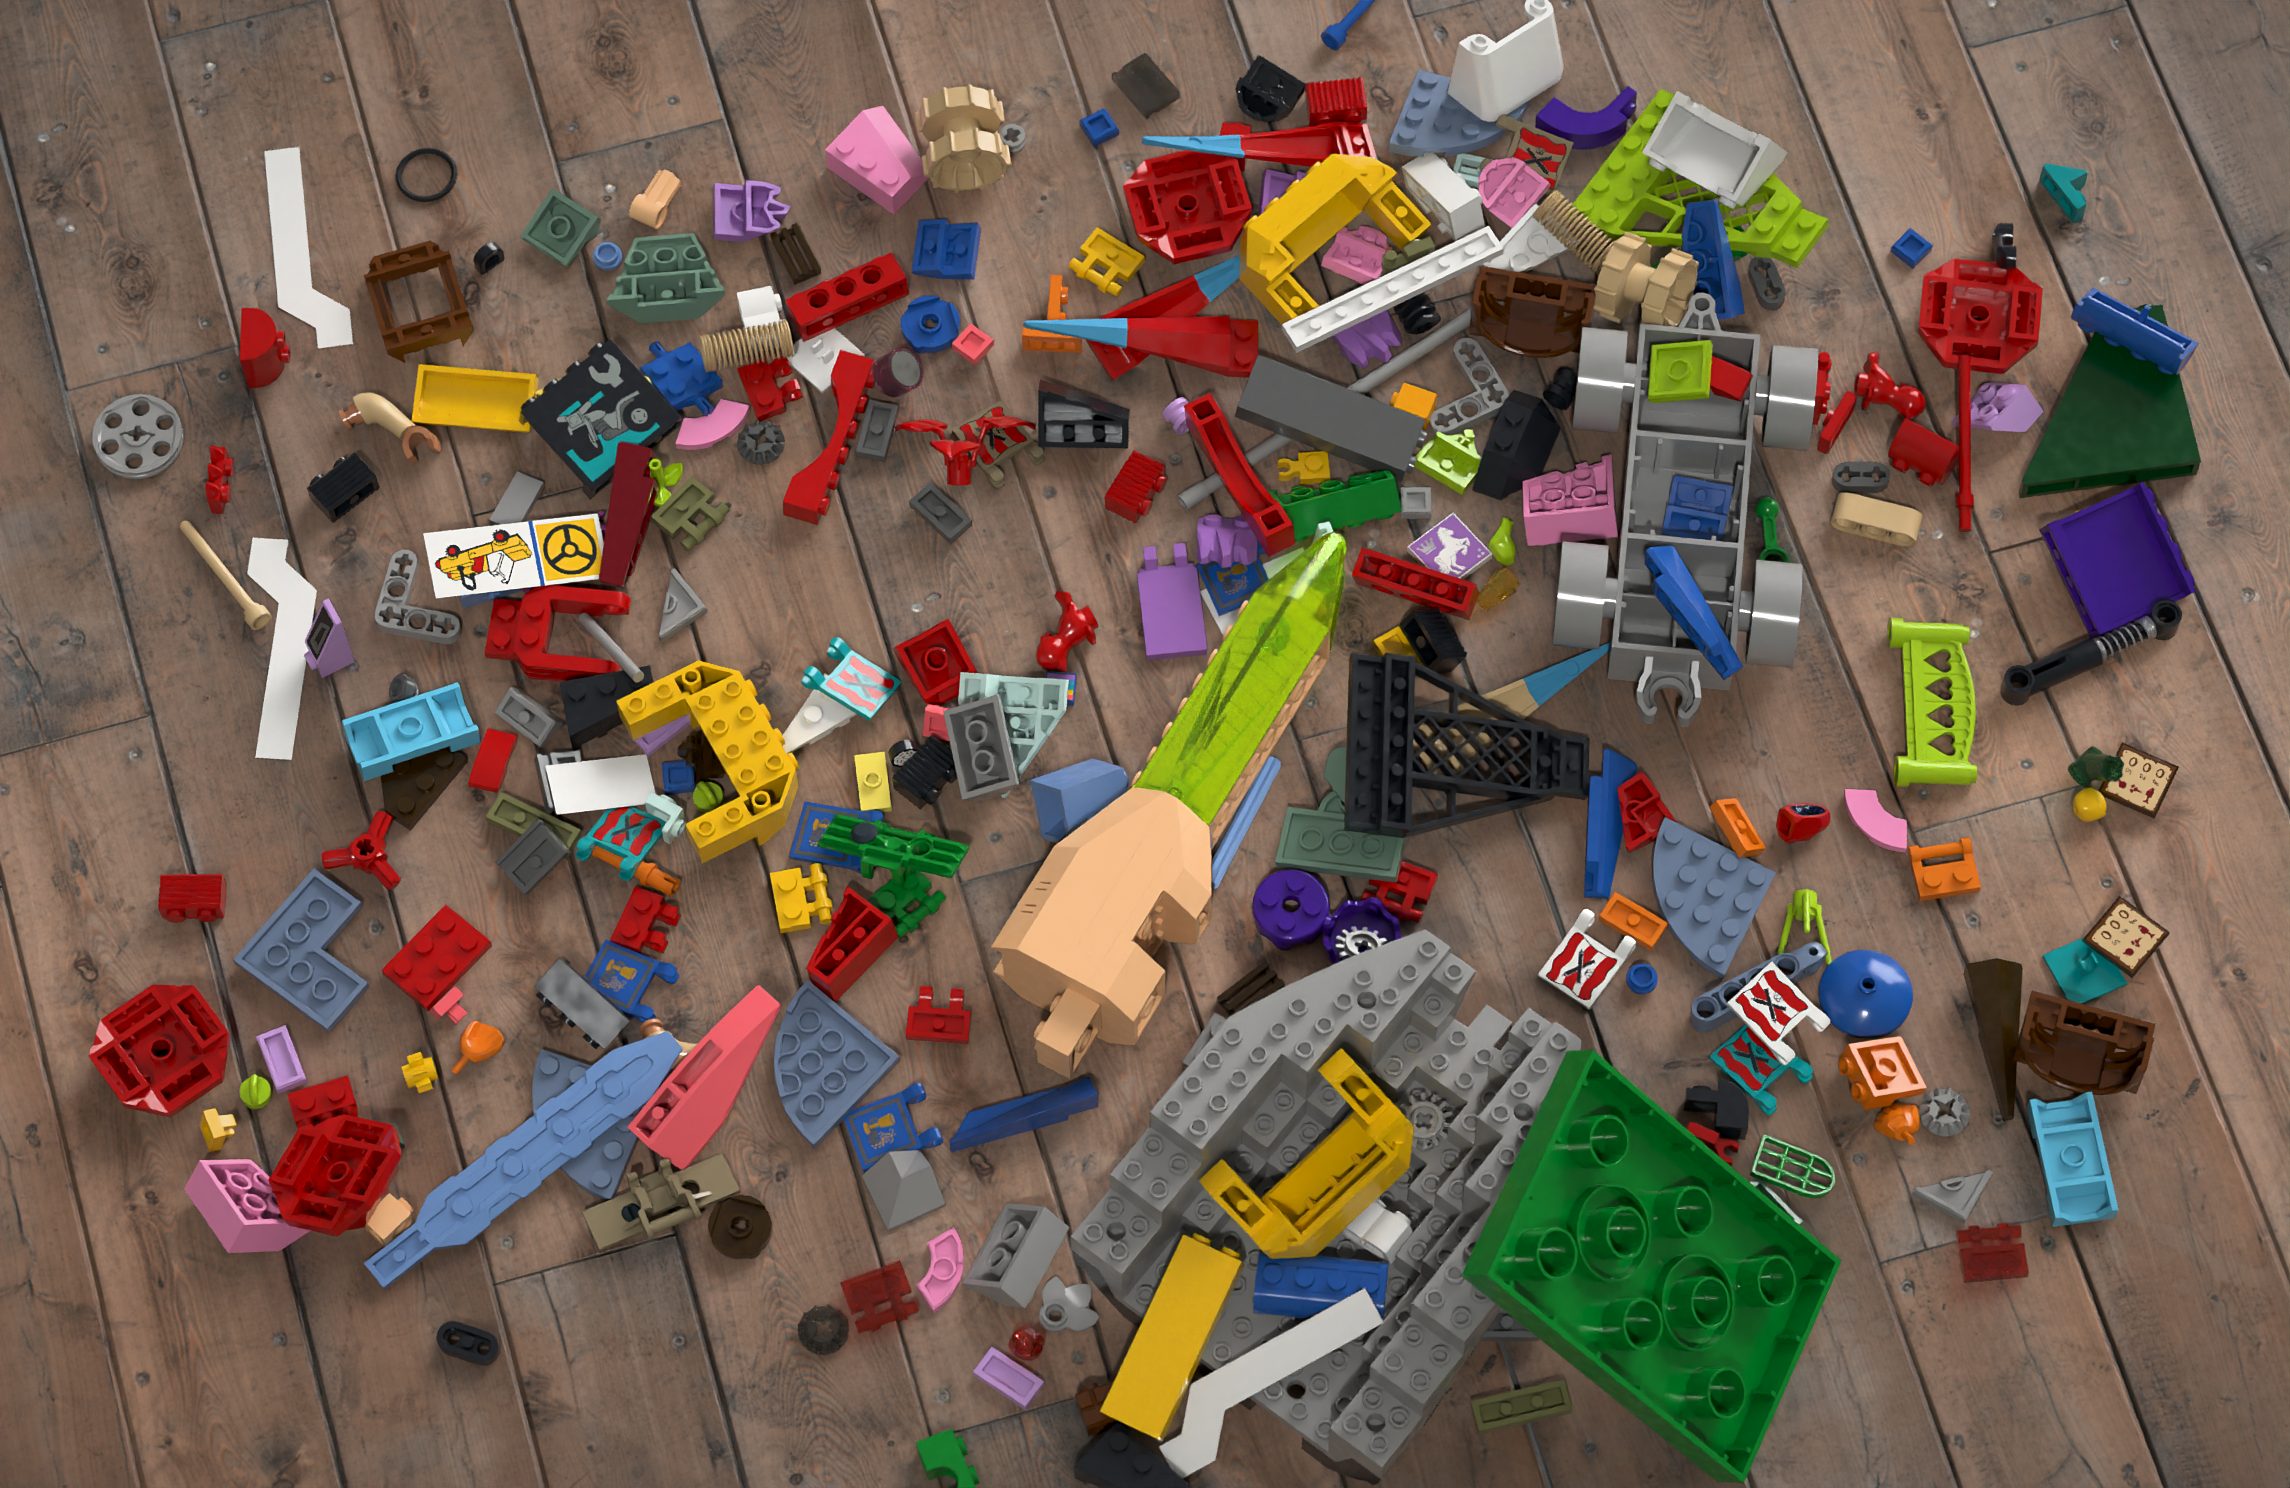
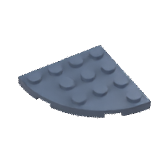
M1418 70L1389 141L1388 152L1424 157V153L1443 152L1444 156L1464 154L1481 149L1500 140L1502 134L1507 130L1498 128L1496 121H1483L1450 96L1447 92L1451 78ZM1530 100L1507 114V116L1521 121L1529 107Z
M1665 817L1656 837L1652 861V884L1659 912L1663 920L1668 922L1667 928L1673 938L1679 940L1683 947L1691 954V958L1707 971L1723 979L1776 872L1746 857L1739 858L1736 852Z
M809 980L802 985L789 1003L780 1030L777 1032L774 1048L775 1080L780 1100L794 1128L813 1149L900 1062V1058L895 1052Z
M541 1049L536 1062L532 1083L534 1115L536 1114L535 1110L549 1099L558 1097L586 1075L585 1071L591 1065ZM646 1103L625 1120H619L591 1142V1147L576 1159L571 1158L559 1169L576 1182L581 1189L604 1201L615 1198L639 1141V1138L627 1127Z

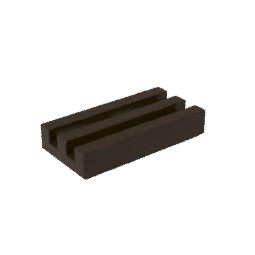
M797 223L792 224V228L788 230L786 227L781 229V233L776 234V232L770 234L771 241L794 285L821 274V268ZM794 235L812 268L810 271L807 269L791 238ZM780 241H786L802 272L801 275L796 273Z
M1264 961L1219 995L1217 1002L1231 1016L1237 1013L1234 1010L1237 1006L1253 996L1270 981L1273 983L1272 986L1239 1011L1284 988L1285 982L1279 979L1277 973L1271 970L1269 964ZM1265 974L1263 978H1261L1259 981H1257L1255 984L1249 987L1246 991H1244L1230 1003L1227 1002L1235 995H1237L1239 992H1241L1244 988H1246L1248 985H1250L1252 982H1254L1256 979H1258L1260 976Z

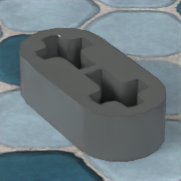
M1753 258L1749 264L1748 278L1758 302L1767 310H1777L1784 304L1786 291L1776 265L1770 258ZM1757 267L1767 270L1766 279H1764L1760 271H1757ZM1768 287H1770L1773 295H1777L1776 299L1767 296Z
M1844 462L1835 467L1832 484L1836 490L1843 493H1880L1888 486L1890 471L1884 464L1877 462ZM1842 473L1848 474L1849 482H1844ZM1872 474H1878L1880 482H1874Z

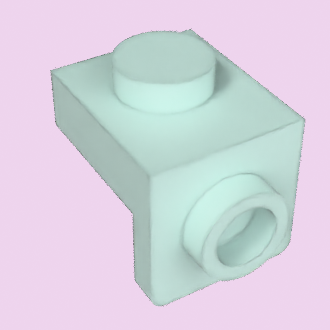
M651 792L645 801L647 813L667 822L662 829L664 842L671 844L675 837L681 836L686 827L683 808L678 806L672 798L666 795L658 796Z

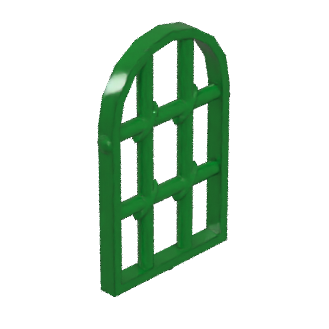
M1763 1135L1758 1151L1755 1153L1750 1176L1807 1198H1822L1829 1194L1835 1184V1173L1832 1166L1825 1159L1778 1139ZM1764 1142L1783 1148L1784 1152L1779 1154L1763 1147ZM1791 1151L1809 1159V1162L1802 1163L1787 1157L1788 1153ZM1761 1152L1781 1159L1779 1166H1772L1760 1161ZM1814 1161L1821 1164L1828 1173L1812 1167ZM1785 1163H1791L1806 1169L1804 1176L1800 1177L1783 1170ZM1759 1165L1776 1172L1775 1178L1755 1171L1756 1166ZM1810 1173H1816L1829 1178L1830 1186L1826 1187L1808 1180ZM1786 1176L1802 1182L1801 1186L1798 1188L1780 1181V1177ZM1806 1186H1812L1822 1190V1192L1805 1191Z

